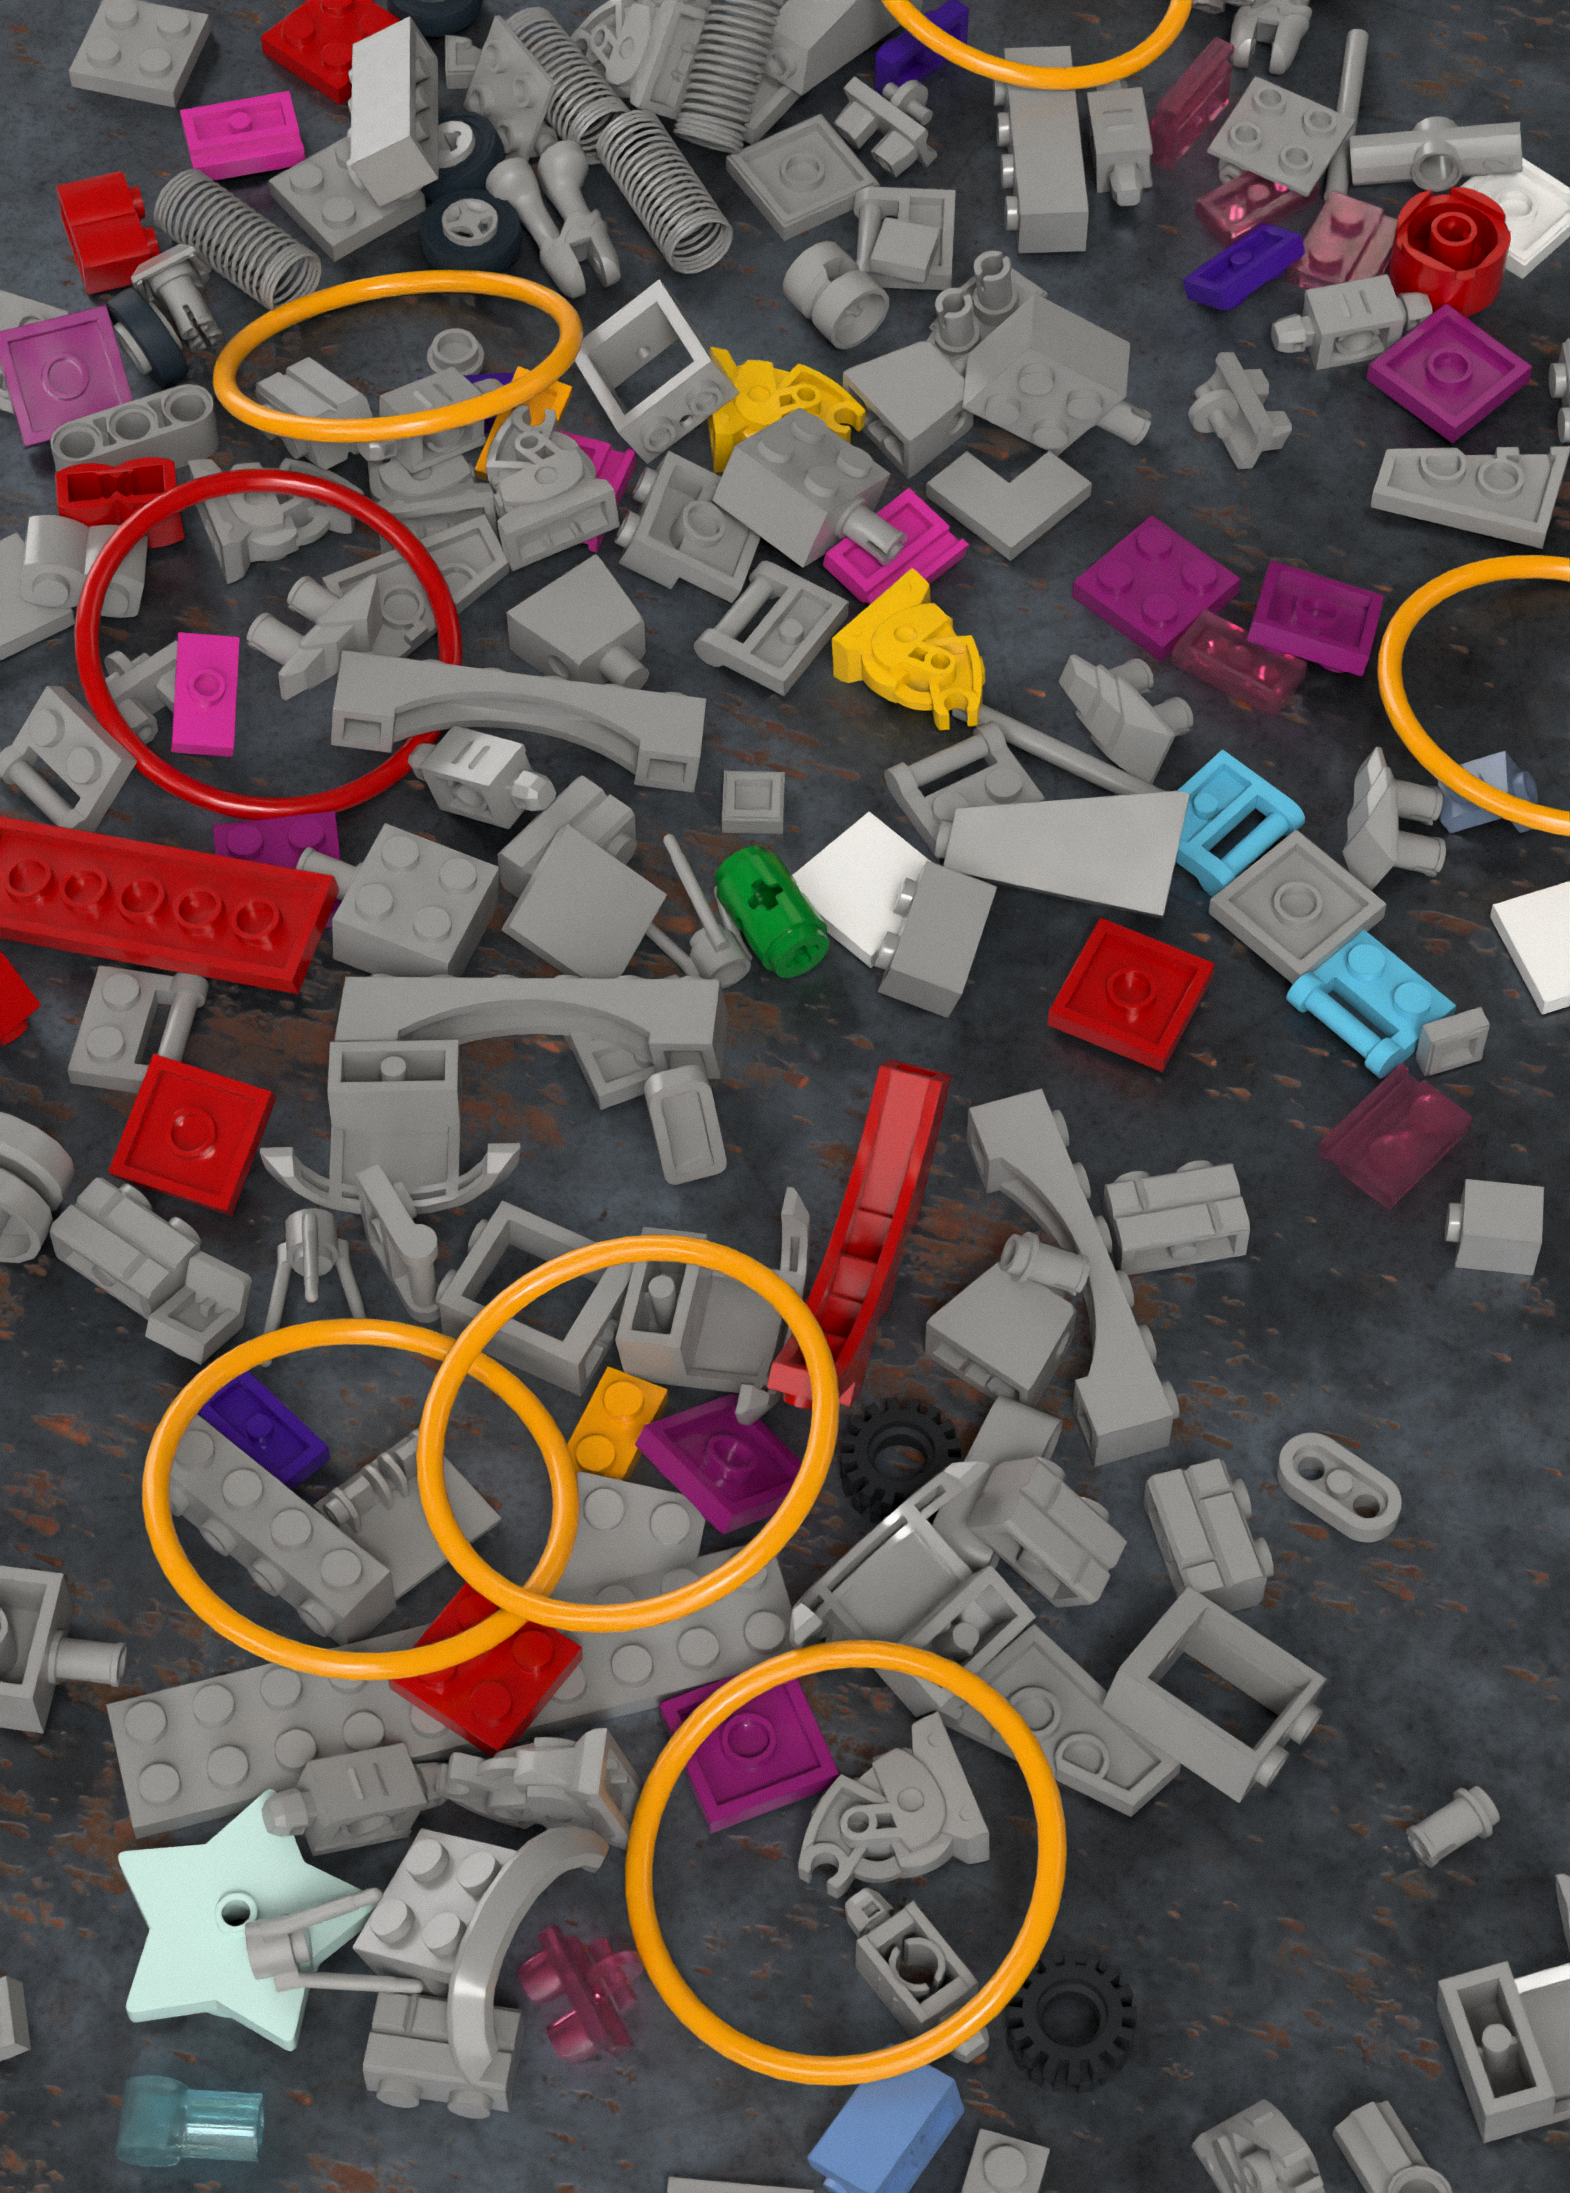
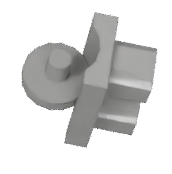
M855 76L843 88L850 102L834 122L839 136L855 149H860L876 130L884 137L872 149L871 154L875 162L894 178L898 177L915 160L928 167L938 156L936 150L926 144L928 132L922 125L929 123L933 112L925 107L928 89L919 81L910 80L901 87L890 82L884 87L882 96Z
M1219 352L1215 359L1217 364L1215 373L1210 380L1195 390L1197 400L1190 407L1188 413L1189 420L1193 428L1198 432H1215L1217 437L1222 439L1237 469H1252L1262 451L1279 450L1283 447L1292 431V424L1285 411L1265 410L1263 404L1269 395V382L1261 369H1243L1234 352Z
M176 640L151 657L143 653L130 661L123 653L116 650L104 658L109 674L105 680L110 694L130 728L145 745L152 741L158 732L157 721L153 714L165 706L173 713L177 653Z

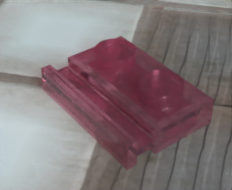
M1215 37L1157 103V112L1149 130L1150 135L1153 136L1151 162L1170 171L1228 104L1233 64L1226 60L1233 54L1234 45Z
M1332 191L1303 241L1306 254L1289 266L1287 283L1309 290L1381 276L1391 260L1397 220L1385 216L1384 209Z
M1402 1063L1320 1141L1318 1156L1324 1161L1327 1158L1332 1160L1340 1167L1342 1175L1388 1210L1470 1131L1473 1116L1425 1080L1420 1083L1408 1074L1409 1068Z

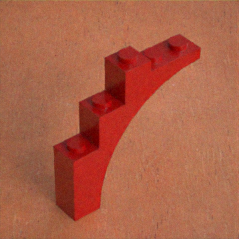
M892 1059L879 1066L867 1119L841 1209L824 1259L806 1302L821 1326L832 1353L838 1379L840 1407L841 1404L851 1406L862 1393L878 1320L890 1308L906 1236L918 1223L952 1079L951 1074ZM791 1333L784 1348L772 1362L767 1388L783 1392V1401L790 1405L812 1410L811 1382L806 1361L795 1336Z

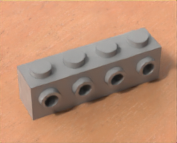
M409 16L353 44L352 69L349 70L352 98L348 100L351 112V128L347 131L351 144L350 159L347 160V168L357 188L361 191L367 189L379 207L396 199H408L417 194L423 186L439 179L438 58Z
M1070 46L1004 48L1003 59L1042 67H1073ZM992 80L994 106H1004V112L997 113L998 147L1008 146V154H1001L1002 188H1012V196H1005L1006 231L1016 230L1018 254L1086 251L1089 210L1075 90H1041Z
M198 1414L195 1416L179 1443L173 1461L170 1478L171 1513L177 1517L180 1515L184 1516L199 1529L203 1538L218 1553L223 1556L230 1554L246 1567L251 1577L264 1591L275 1597L280 1595L297 1609L301 1619L318 1635L322 1637L328 1635L340 1646L364 1640L396 1607L391 1571Z

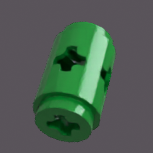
M755 845L735 852L721 864L714 876L717 886V898L738 929L744 933L748 944L766 969L775 971L782 978H792L809 971L824 958L829 949V939L826 936L827 925L806 895L800 891L796 880L778 855L768 852L762 846Z

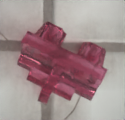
M556 1924L538 1934L537 1937L543 1949L516 1971V1974L532 2002L542 2008L563 1994H567L574 2010L546 2027L547 2035L560 2059L573 2065L596 2055L602 2050L618 2058L635 2046L609 1994L612 1995L619 2010H625L638 2001L630 1983L642 1973L644 1966L636 1951L628 1950L614 1954L606 1938L598 1939L588 1946V1950L595 1962L593 1966L580 1939L576 1936L564 1937L560 1927Z

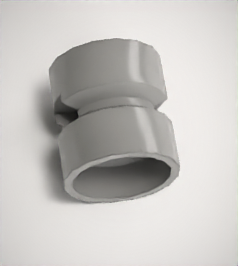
M831 241L816 243L806 249L794 260L786 272L782 284L784 296L807 319H812L814 326L839 349L852 348L867 340L883 322L889 309V296L866 272L860 271L856 262L842 248Z

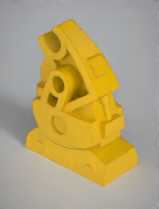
M710 347L739 391L737 396L707 418L714 473L724 472L736 444L798 408H802L807 413L822 419L830 430L849 444L851 427L840 424H850L859 432L865 426L866 410L844 388L824 374L799 363L790 372L773 368V362L761 360H747L743 365L737 367L728 350Z
M911 568L832 638L834 677L846 683L863 680L870 689L890 702L900 703L914 710H932L934 723L940 731L950 729L949 711L952 709L964 710L967 713V726H977L982 709V686L985 684V668L982 656H979L973 636H957L953 630V619L945 614L935 603H930V584L916 570Z

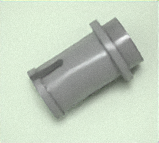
M1029 1231L1022 1236L1018 1234L1011 1235L1001 1255V1270L1009 1273L1012 1281L1021 1284L1028 1279L1065 1291L1072 1296H1076L1077 1292L1080 1293L1090 1270L1088 1256L1080 1253L1075 1254L1039 1242L1038 1235Z
M1475 1786L1469 1791L1462 1787L1457 1789L1453 1793L1454 1801L1417 1825H1412L1406 1829V1834L1409 1836L1407 1839L1412 1849L1425 1865L1432 1868L1439 1863V1860L1476 1836L1486 1839L1493 1834L1492 1826L1500 1821L1499 1813L1490 1797L1480 1787Z

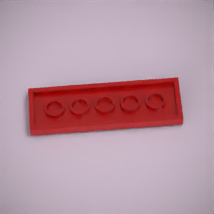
M0 816V939L298 994L340 890L335 877L332 875Z

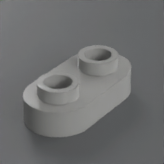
M1299 1434L1291 1438L1283 1446L1277 1467V1479L1282 1490L1290 1498L1355 1541L1376 1542L1387 1537L1395 1529L1401 1510L1402 1499L1399 1489L1386 1475L1323 1434ZM1304 1469H1313L1321 1475V1478L1318 1480H1307L1299 1472ZM1360 1506L1369 1507L1376 1513V1516L1363 1518L1357 1515L1354 1509Z

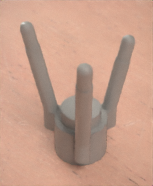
M667 834L663 838L664 844L704 928L696 932L690 940V946L692 947L690 957L653 922H651L645 935L683 970L685 976L720 979L722 989L737 983L749 972L752 955L742 940L740 930L718 900L716 895L717 886L714 887V895L723 926L717 923L676 838L672 834Z
M317 1208L303 1209L289 1215L285 1221L286 1242L277 1246V1270L263 1334L280 1328L292 1268H294L295 1272L304 1276L305 1298L309 1302H314L318 1299L319 1276L328 1273L332 1266L336 1265L353 1318L367 1319L364 1304L350 1264L349 1242L337 1238V1219L326 1210ZM272 1359L260 1365L268 1367L272 1363Z
M379 1888L365 1889L292 1915L286 1914L245 1924L246 1945L253 1975L256 1980L274 1977L277 1992L297 1988H317L385 1993H420L424 1988V1983L420 1979L300 1971L301 1963L313 1960L308 1927L380 1901L383 1893Z

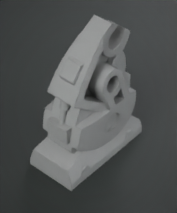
M610 0L592 12L572 34L571 39L579 49L587 51L585 56L620 98L630 100V103L639 109H645L676 120L677 115L681 112L680 105L684 103L683 95L688 93L685 86L691 83L688 75L694 73L691 70V66L697 64L693 58L695 55L700 54L696 46L702 44L699 36L704 34L702 26L707 25L704 18L711 14L707 10L677 0H663L662 4L649 0H644V3L636 0Z
M519 405L498 430L493 441H491L487 454L486 471L490 486L493 491H496L493 494L496 512L500 517L497 523L502 549L512 572L620 527L614 489L606 479H597L593 462L580 449L578 444L571 437L558 432L556 412L552 409H545V420L542 424L529 426L531 424L529 406Z
M462 454L413 474L394 456L377 462L368 461L371 500L393 514L418 539L485 514L497 537L493 490L490 483H475L472 463H467ZM379 535L381 554L395 549Z
M284 458L279 467V470L296 471L322 477L364 495L363 490L343 477L329 470L324 471L322 468L311 463ZM212 459L187 461L189 481L223 472ZM260 462L234 465L231 471L277 468H262ZM243 493L210 499L194 505L226 584L243 578L251 562L283 559L287 557V554L298 551L299 546L318 540L328 530L350 534L355 528V517L327 504L295 495Z
M938 1711L911 1725L913 1749L895 1748L873 1757L872 1767L861 1777L850 1779L841 1774L825 1795H822L811 1812L812 1818L802 1844L798 1864L800 1879L810 1883L812 1873L817 1866L824 1863L834 1865L838 1871L826 1883L827 1894L838 1899L847 1892L855 1878L869 1883H885L897 1878L916 1877L939 1868L952 1856L967 1864L990 1860L989 1831Z
M597 1728L586 1732L577 1742L554 1737H535L534 1743L497 1752L493 1759L488 1760L454 1752L450 1755L449 1764L442 1763L438 1766L434 1792L478 1815L506 1825L527 1829L534 1824H541L547 1830L572 1825L594 1830L610 1845L627 1850L628 1835L634 1810L644 1783L607 1728Z
M1265 2099L1200 2134L1192 2144L1193 2150L1220 2193H1326L1316 2160L1302 2135L1296 2129L1294 2130L1280 2110Z

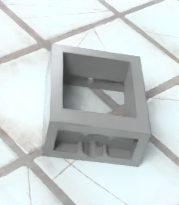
M660 279L584 337L581 349L575 359V363L617 432L646 464H649L739 394L736 386L689 313ZM680 338L694 362L628 412L616 393L615 388ZM690 415L687 420L680 422L683 416Z
M502 1200L491 1219H482L475 1227L468 1243V1255L459 1270L451 1269L448 1271L440 1283L435 1303L439 1306L442 1333L458 1339L464 1329L485 1307L474 1302L509 1244L546 1261H550L567 1252L597 1242ZM634 1262L605 1267L581 1275L597 1283V1286L563 1342L511 1318L487 1343L482 1352L581 1397L615 1341Z
M1188 1586L1119 1667L1101 1709L1240 1803L1256 1782L1267 1788L1275 1779L1290 1754L1283 1749L1290 1739L1301 1745L1311 1733L1323 1713V1710L1314 1703L1326 1678ZM1183 1652H1186L1279 1716L1253 1749L1157 1685Z

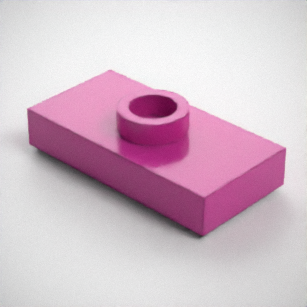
M178 632L171 752L233 757L240 637Z

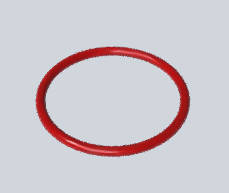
M241 469L219 472L177 485L156 496L125 520L99 552L82 587L74 630L75 657L79 678L87 702L97 722L137 760L134 767L166 792L191 805L217 814L244 820H261L335 811V814L369 801L404 778L411 771L408 763L409 754L419 744H434L442 730L409 737L390 758L374 770L352 782L331 790L295 797L243 795L205 784L164 761L137 736L118 710L103 674L99 648V628L105 596L113 576L123 559L149 531L174 514L210 499L243 493L295 495L327 504L357 518L388 541L405 559L417 576L434 614L438 634V661L445 664L462 666L463 657L461 628L456 605L437 563L406 525L370 498L322 477L279 469Z

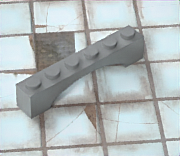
M342 650L333 705L331 745L392 753L394 742L432 731L451 729L453 725L464 728L496 727L517 729L560 738L600 753L635 775L634 785L694 793L701 755L706 698L691 697L679 692L661 693L631 689L619 684L601 685L571 681L559 676L541 677L511 673L499 668L481 669L445 664L433 659L421 661L385 656L373 651L361 653Z
M377 973L368 977H345L335 1042L459 1040V1045L501 1036L525 1034L569 1036V1032L592 1037L593 1040L599 1039L611 1043L616 1047L639 1055L653 1063L657 1073L685 1065H697L705 1070L708 1079H721L729 1013L720 979H705L699 976H684L679 979H643L638 976L624 975L616 979L580 978L573 975H559L554 978H518L513 975L500 974L492 978H458L449 974H436L431 977H395L389 974Z
M1042 1088L969 1108L967 1144L987 1194L1001 1191L1033 1217L1057 1248L1089 1257V1275L1080 1294L1090 1328L1092 1363L1088 1376L1075 1380L1072 1412L1093 1466H1100L1169 1446L1173 1419L1179 1418L1178 1400L1169 1380H1159L1153 1365L1157 1361V1353L1152 1334L1146 1324L1138 1326L1131 1310V1307H1134V1294L1129 1277L1124 1269L1115 1271L1109 1253H1112V1240L1109 1228L1102 1215L1094 1217L1087 1201L1091 1198L1089 1180L1082 1163L1072 1164L1066 1149L1069 1146V1134L1061 1111L1059 1109L1050 1110Z

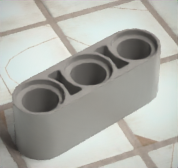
M193 384L179 385L67 422L56 429L50 440L56 472L69 466L84 463H101L116 467L123 462L144 457H160L173 460L175 469L187 466V461L206 459L212 456L218 449L220 442L212 395L207 389Z
M999 1395L995 1400L964 1462L986 1461L991 1467L967 1489L943 1505L932 1523L935 1530L973 1573L989 1565L996 1569L1001 1559L970 1531L966 1525L978 1499L985 1495L983 1489L995 1466L1001 1464V1462L1031 1457H1042L1050 1460L1063 1427L1062 1419L1004 1395Z

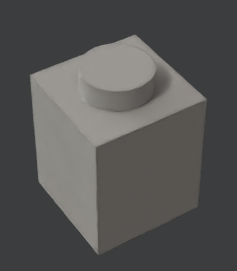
M1466 1179L1460 1204L1449 1203L1446 1215L1445 1241L1456 1242L1455 1267L1533 1275L1542 1245L1544 1187Z

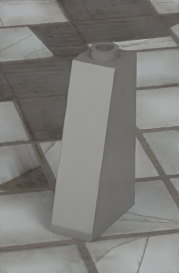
M789 0L779 10L780 15L772 17L776 19L777 25L767 26L773 29L775 34L765 36L771 40L772 44L769 46L762 45L768 49L769 54L766 56L761 55L767 63L759 67L763 69L765 74L803 95L899 27L900 24L886 9L881 0ZM909 0L919 11L922 10L923 0Z
M1168 791L956 808L953 822L944 820L941 822L934 856L945 859L944 867L981 881L1163 919L1190 793Z

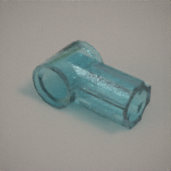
M162 2076L131 2077L125 2081L115 2155L126 2163L143 2167L173 2166L179 2163L180 2157L258 2162L263 2146L265 2129L264 2095L189 2090L186 2084Z

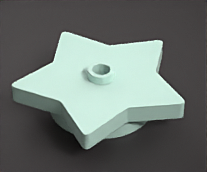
M268 1789L206 1844L130 1850L120 1852L118 1855L122 1873L149 1929L126 2003V2010L132 2022H144L207 2012L216 2016L233 2018L285 2050L292 2051L296 2049L310 1988H297L277 1992L274 1977L256 1980L251 1969L247 1951L245 1924L286 1914L292 1915L362 1890L305 1863L294 1836L280 1837L267 1832L261 1809L265 1801L276 1793L275 1790ZM378 1902L308 1927L313 1960L301 1963L300 1971L317 1972L321 1962L363 1930ZM248 1919L240 1926L230 1925L234 1921Z

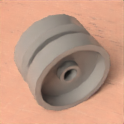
M0 1112V1262L21 1263L34 1259L40 1251L53 1223L51 1212L57 1210L63 1201L75 1175L72 1158L56 1140L38 1127L3 1112Z

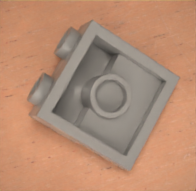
M668 451L656 470L646 467L642 472L631 496V499L641 503L638 513L629 511L626 514L616 534L614 543L624 547L618 562L619 564L669 589L674 586L680 577L733 603L742 590L761 536L712 501L721 476Z

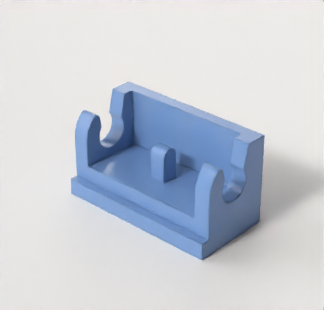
M889 2042V2044L886 2046V2048H889V2047H892V2046H895V2045ZM927 2064L896 2077L859 2084L807 2157L810 2166L827 2177L822 2185L831 2193H908L965 2112L955 2079Z

